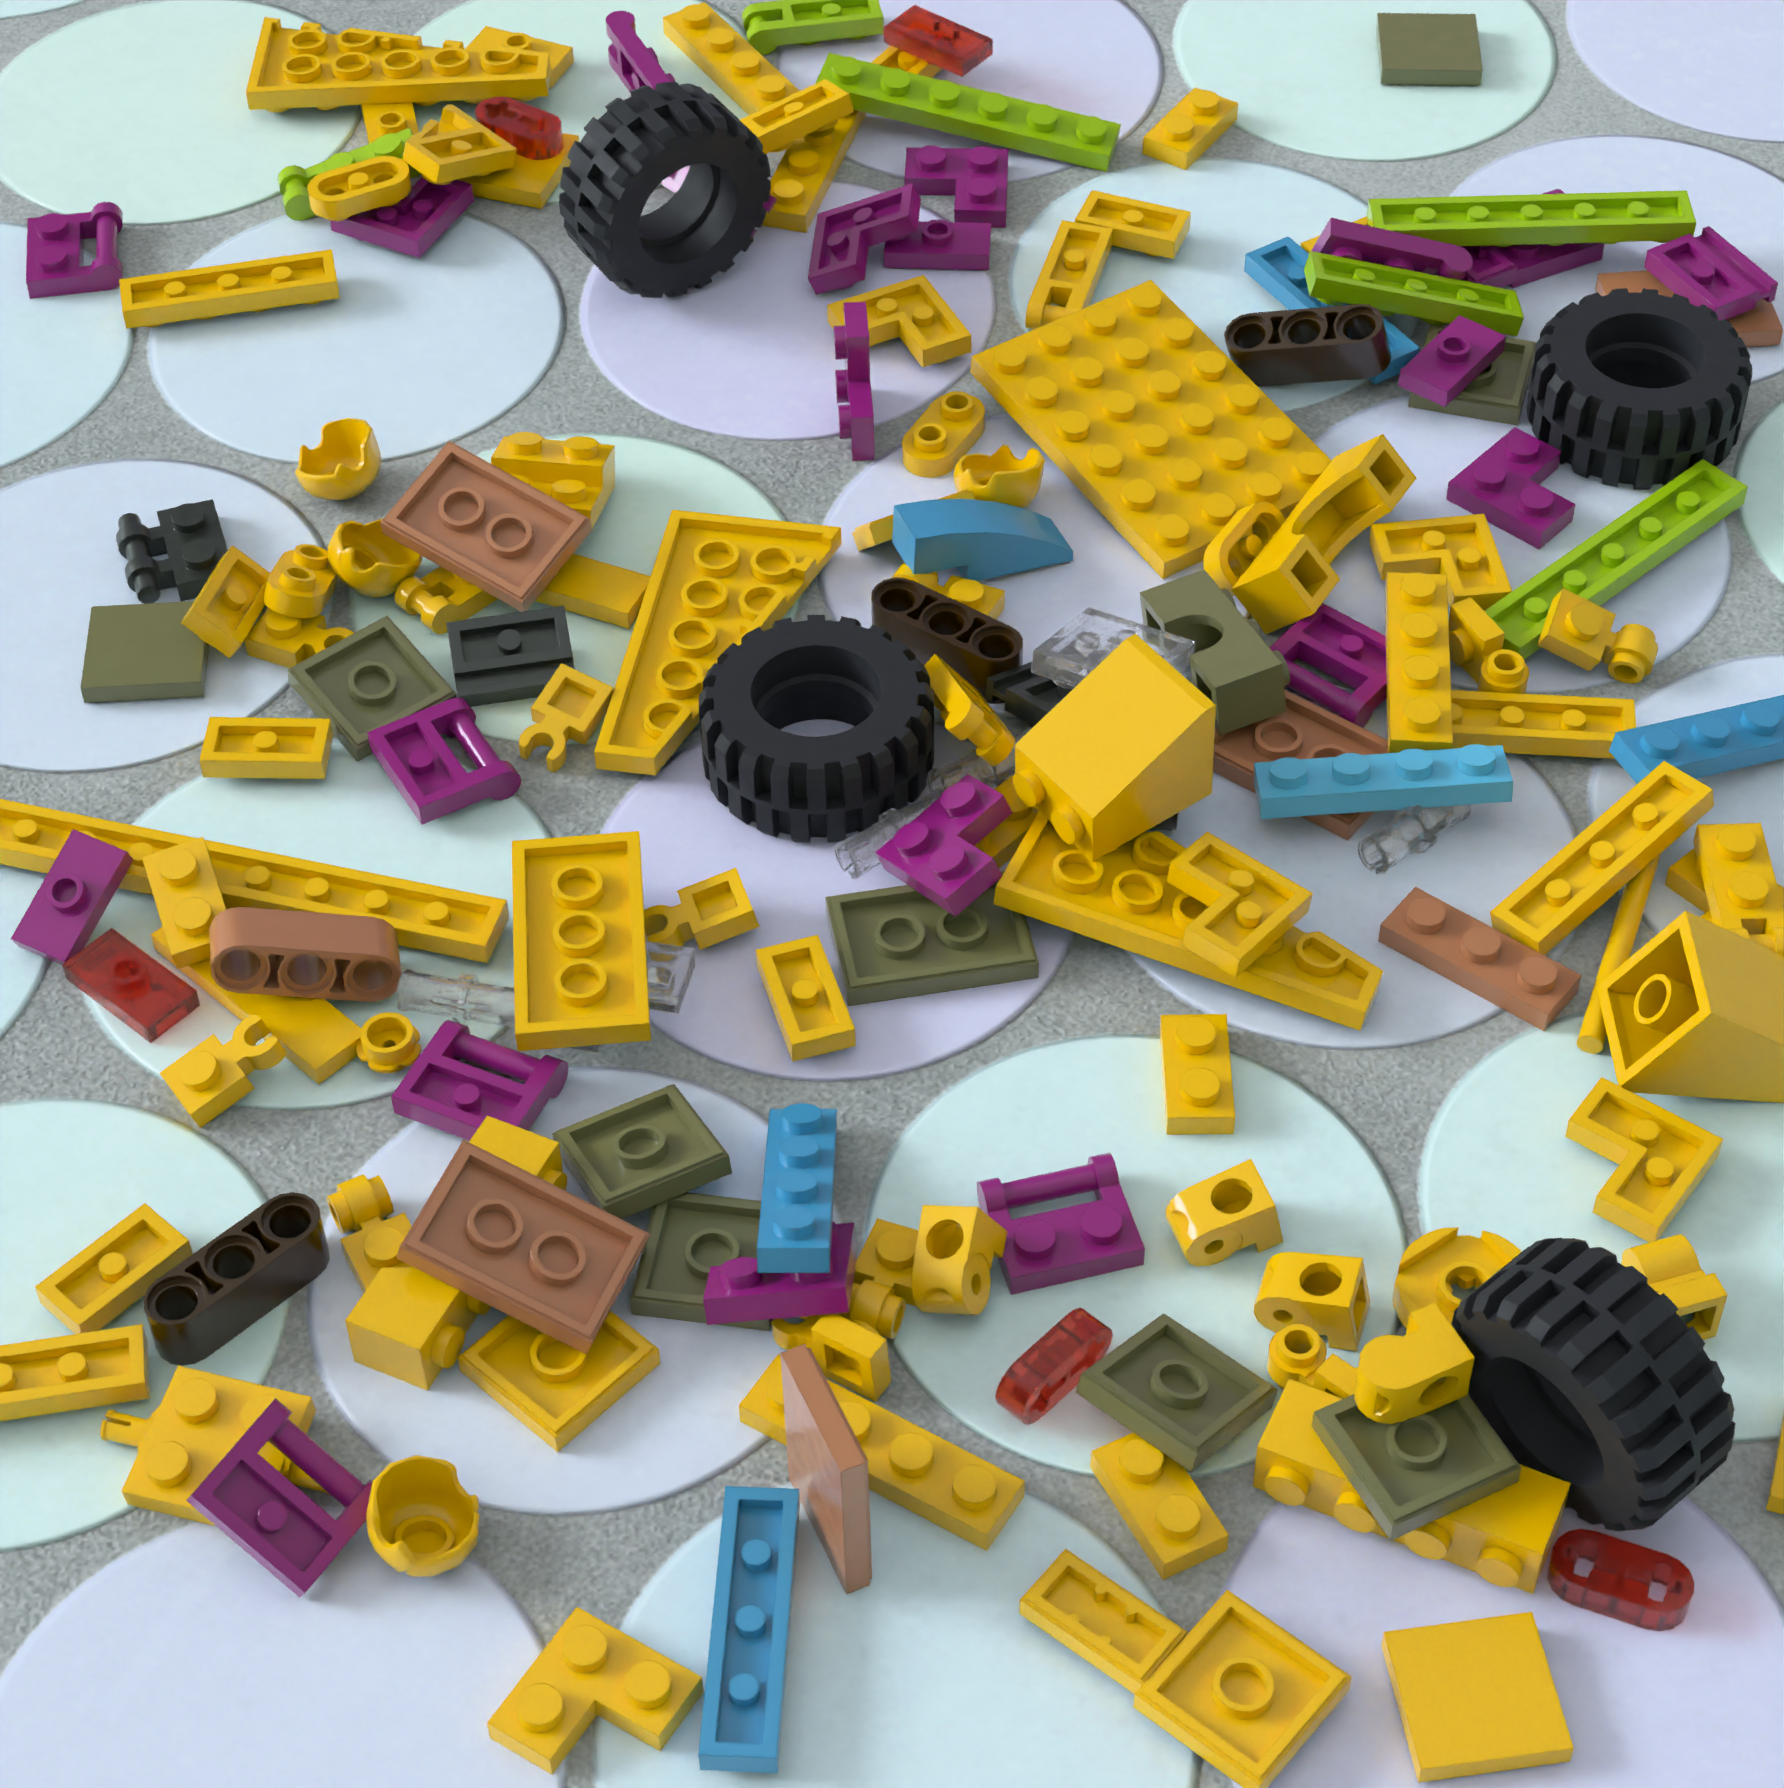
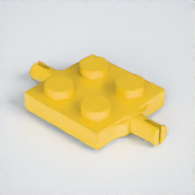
M178 1365L160 1406L151 1414V1417L144 1419L109 1410L105 1414L107 1421H102L100 1436L104 1441L110 1440L138 1447L137 1457L121 1490L128 1505L215 1526L186 1501L275 1398L292 1412L288 1419L307 1434L316 1413L312 1397ZM267 1441L258 1452L262 1458L295 1486L330 1495L270 1442Z

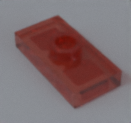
M913 5L883 27L884 43L961 77L993 54V39L916 5Z
M113 928L62 964L66 979L150 1043L200 1006L197 990Z

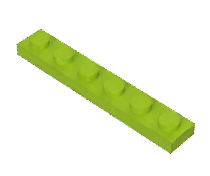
M829 53L816 81L818 83L827 79L849 93L853 110L1105 172L1108 170L1119 140L1121 128L1119 123L1102 120L1095 116H1086L1053 108L1046 104H1037L1004 96L997 92H988L955 84L948 80L922 76L898 68L877 65L849 56Z
M1687 190L1369 199L1367 210L1368 225L1371 227L1457 246L1494 245L1497 247H1509L1527 244L1560 246L1566 243L1616 244L1618 242L1641 241L1667 243L1687 234L1694 236L1696 219Z
M1704 459L1700 460L1486 609L1484 612L1505 633L1502 649L1515 651L1525 660L1542 648L1537 643L1553 598L1563 588L1601 606L1742 506L1745 502L1748 486Z

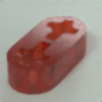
M508 97L488 98L480 102L475 108L476 121L517 148V155L533 160H546L557 156L563 150L562 122L559 117L552 113Z
M1080 1307L1072 1310L1009 1367L997 1387L996 1402L1023 1424L1030 1425L1035 1423L1078 1385L1081 1373L1105 1356L1112 1341V1329L1084 1308Z
M1588 1529L1567 1531L1558 1537L1552 1548L1547 1579L1555 1594L1571 1605L1646 1630L1659 1632L1675 1628L1683 1622L1688 1613L1694 1594L1693 1577L1690 1570L1680 1560L1668 1554ZM1579 1558L1593 1562L1592 1570L1588 1577H1582L1573 1573ZM1652 1582L1660 1583L1667 1587L1663 1602L1655 1601L1648 1597Z

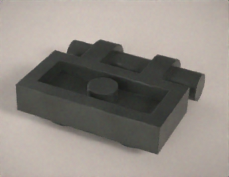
M213 499L197 503H186L178 507L157 511L160 526L152 528L144 526L141 523L140 517L134 513L122 515L118 520L119 530L116 534V542L121 556L128 561L125 566L127 584L131 590L136 592L137 598L141 603H154L160 598V590L177 587L180 601L197 598L218 562L228 551ZM168 554L169 559L156 561L152 557Z

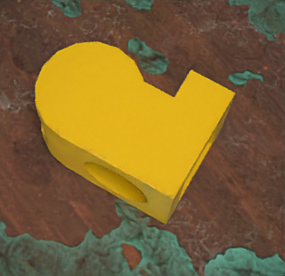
M1252 1159L1186 1188L1178 1193L1166 1208L1165 1217L1187 1261L1194 1266H1210L1219 1263L1231 1256L1237 1249L1240 1250L1254 1244L1259 1253L1283 1243L1275 1203Z
M922 1205L911 1276L912 1295L916 1306L921 1312L978 1315L987 1305L991 1285L989 1269H991L993 1257L1003 1258L1007 1231L979 1207Z
M1681 1234L1624 1250L1621 1263L1623 1266H1633L1648 1278L1647 1284L1659 1295L1664 1293L1679 1308L1676 1311L1679 1316L1693 1313L1694 1318L1686 1324L1688 1327L1693 1326L1703 1340L1716 1336L1727 1293L1715 1273L1706 1275L1703 1269L1700 1268L1697 1255L1686 1237Z
M1281 1252L1273 1255L1267 1261L1254 1304L1253 1313L1257 1321L1275 1333L1292 1324H1303L1314 1329L1318 1335L1327 1336L1329 1348L1357 1351L1371 1302L1363 1258L1301 1252Z
M1436 1302L1409 1313L1406 1335L1387 1334L1375 1337L1365 1344L1359 1357L1354 1399L1358 1409L1367 1418L1378 1423H1399L1467 1396L1475 1357Z

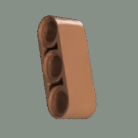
M235 907L220 912L212 920L209 928L211 975L216 984L227 991L246 994L374 1002L391 997L399 989L402 982L397 932L384 919L369 916Z

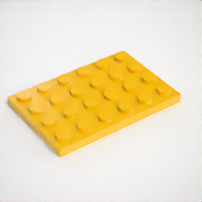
M1152 280L971 356L970 373L1162 579L1203 561L1208 545L1242 508L1265 501L1275 505L1282 512L1285 519H1287L1331 462L1326 454Z

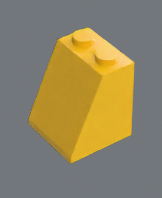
M1134 634L1126 638L1015 744V774L1013 775L1015 791L1025 805L1028 807L1035 806L1053 824L1057 834L1064 842L1070 845L1074 844L1093 862L1212 794L1216 704L1138 635Z
M1684 911L1596 986L1617 1082L1622 1088L1632 1093L1784 1103L1783 955L1697 915Z

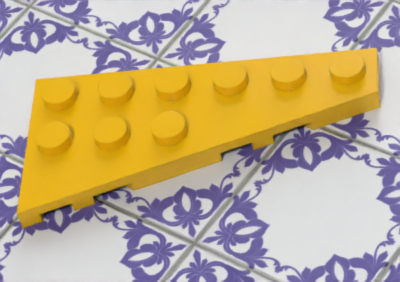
M264 17L247 84L246 97L249 110L265 109L269 112H283L290 108L303 107L331 110L347 105L411 102L427 106L439 101L455 100L481 103L488 99L514 98L519 101H529L537 97L548 96L551 77L550 56L547 52L500 46L489 47L481 53L471 52L464 49L463 42L445 40L442 44L443 48L423 46L420 36L358 28L346 29L338 35L329 34L322 31L321 24L304 22L301 25V30L282 28L280 19Z
M672 510L594 750L596 769L656 776L700 721L699 694L703 691L702 682L708 670L714 663H717V658L732 643L738 646L741 645V638L746 633L758 627L763 631L772 628L774 621L781 620L842 545L841 527Z
M1039 811L1002 874L1003 876L996 885L993 904L1359 1031H1361L1372 1006L1383 975V970L1322 932H1309L1306 934L1295 926H1292L1236 978L1183 947L1182 943L1186 926L1206 910L1208 906L1167 882L1170 863L1185 851L1186 848L1159 831L1142 833L1092 862L1074 844L1070 845L1064 842L1057 834L1053 824Z

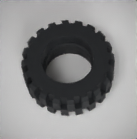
M677 82L656 83L655 90L649 85L631 90V97L625 100L616 98L605 106L607 112L598 120L593 117L584 127L587 133L581 142L574 141L568 153V158L571 160L570 166L563 167L560 180V188L564 192L559 194L560 214L564 217V228L569 237L610 282H614L619 289L629 294H640L641 297L662 298L663 293L668 297L687 294V288L694 286L700 289L711 283V277L717 272L725 273L735 264L732 261L741 250L746 252L754 241L751 234L755 227L761 228L766 216V209L763 207V203L769 202L771 181L768 179L770 177L768 156L763 152V145L757 136L712 93H706L701 87L692 84L679 85ZM690 166L685 180L672 198L655 211L641 216L648 198L657 186L674 172Z
M1627 288L1612 289L1608 295L1601 296L1598 292L1584 296L1578 305L1572 302L1561 309L1546 323L1540 332V339L1536 343L1526 408L1527 418L1532 425V432L1536 438L1561 451L1559 464L1563 465L1567 462L1571 465L1575 474L1586 479L1590 475L1602 479V484L1618 487V483L1633 485V489L1649 490L1654 484H1663L1665 486L1702 459L1715 467L1721 464L1730 455L1731 448L1736 445L1740 434L1753 366L1749 361V351L1742 338H1738L1735 328L1726 319L1719 321L1715 311L1704 304H1701L1699 307L1692 305L1689 302V298L1675 293L1672 297L1659 295V290L1643 288L1641 293L1628 292Z
M808 615L806 621L792 622L791 617L774 621L772 628L763 631L758 627L746 633L741 638V645L738 646L732 643L717 658V663H714L708 670L702 682L703 691L699 694V720L705 777L710 781L711 791L717 800L725 807L729 806L731 814L747 825L752 821L756 822L757 829L764 834L776 838L779 833L789 834L794 842L810 843L811 837H827L828 843L844 841L846 834L856 831L863 836L876 831L880 827L881 820L886 819L892 822L908 809V802L913 803L919 798L927 786V777L932 773L934 764V690L930 687V676L925 666L916 659V654L899 639L892 642V636L875 625L867 629L861 627V623L857 619L841 616L840 621L825 620V615ZM816 719L835 720L855 726L838 734L819 737L800 736L780 730L794 723Z
M1575 1238L1543 1239L1536 1241L1463 1299L1459 1307L1454 1311L1451 1325L1475 1357L1468 1394L1520 1465L1571 1483L1565 1508L1570 1507L1575 1510L1578 1518L1592 1525L1603 1524L1606 1530L1612 1531L1645 1529L1655 1524L1727 1460L1728 1452L1732 1448L1736 1424L1732 1421L1734 1415L1732 1397L1723 1391L1722 1385L1725 1378L1717 1362L1710 1360L1704 1351L1705 1342L1693 1326L1688 1327L1676 1313L1679 1308L1664 1293L1659 1295L1647 1284L1648 1278L1633 1266H1623L1617 1262L1615 1254L1602 1247L1589 1248L1587 1241Z

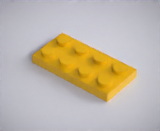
M639 831L512 841L514 1006L517 1050L529 1051L651 1041L642 854Z

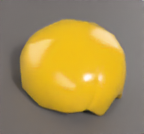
M354 418L336 420L323 425L321 428L320 444L316 448L310 450L306 445L300 447L299 466L295 471L300 485L314 497L324 500L352 498L366 490L379 475L382 463L380 449L373 428L366 420Z
M1008 445L1001 446L991 456L978 453L964 455L955 466L953 476L957 492L966 489L973 491L975 500L994 501L1025 508L1038 494L1042 482L1045 459L1039 450L1035 448L1029 449L1023 460L1018 459L1012 454Z
M383 519L364 525L356 521L340 523L332 534L328 545V560L338 578L351 589L362 595L377 598L395 593L403 580L414 576L422 562L423 556L384 535L380 524Z
M414 1455L391 1462L372 1483L366 1512L369 1540L374 1550L397 1572H405L412 1577L435 1576L459 1566L477 1545L480 1518L478 1513V1497L475 1494L469 1495L459 1483L456 1467L446 1460Z

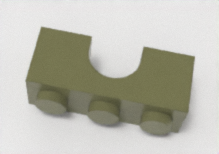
M1201 570L1140 592L1145 640L1154 651L1174 668L1187 664L1191 665L1192 684L1216 704L1215 729L1219 735L1286 712L1284 686L1290 683L1287 663L1278 650L1271 651L1263 641L1255 621L1251 618L1246 620L1238 611L1233 596L1227 588L1220 589L1205 570Z

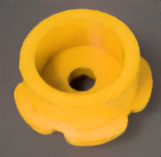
M394 1012L380 1013L368 1019L361 1028V1042L356 1045V1052L360 1061L368 1062L369 1068L378 1073H394L409 1067L418 1059L421 1053V1046L418 1044L420 1040L418 1030L407 1017Z

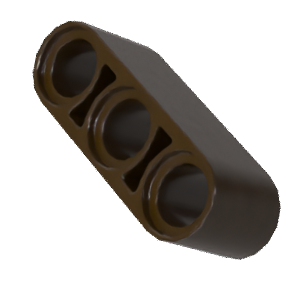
M1365 304L1248 313L1232 320L1224 333L1230 359L1258 387L1371 378L1384 372L1390 365L1392 358L1382 314L1377 308Z
M906 578L883 580L871 592L872 625L887 631L892 636V642L899 639L916 654V659L923 665L936 654L973 685L985 700L988 677L1022 665L1023 638L1016 629ZM1000 699V700H997V701H995V702H992V703H991L990 701L986 700L987 703H990V704H1002V703H1005V701H1003V700H1001V699Z
M291 1192L280 1194L268 1200L158 1278L147 1289L143 1298L144 1311L156 1350L162 1359L170 1364L180 1366L196 1364L206 1359L316 1279L326 1269L330 1259L329 1248L320 1208L314 1199L305 1194Z

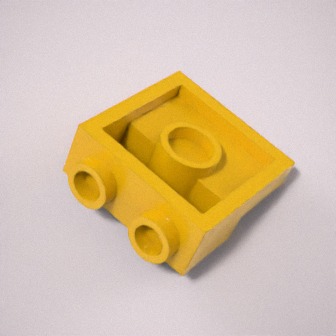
M518 432L510 436H504L491 456L492 465L590 518L592 529L615 488V445L600 444L597 440L590 437L577 436L568 438L565 441L547 440L533 432Z

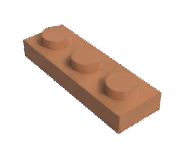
M1417 887L1380 924L1378 942L1542 1031L1548 1028L1578 993L1581 980L1579 973Z

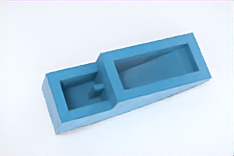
M972 499L925 500L894 505L892 543L913 574H928L957 568L963 578L980 581L1073 561L1074 551L1051 518L1025 508L994 501Z

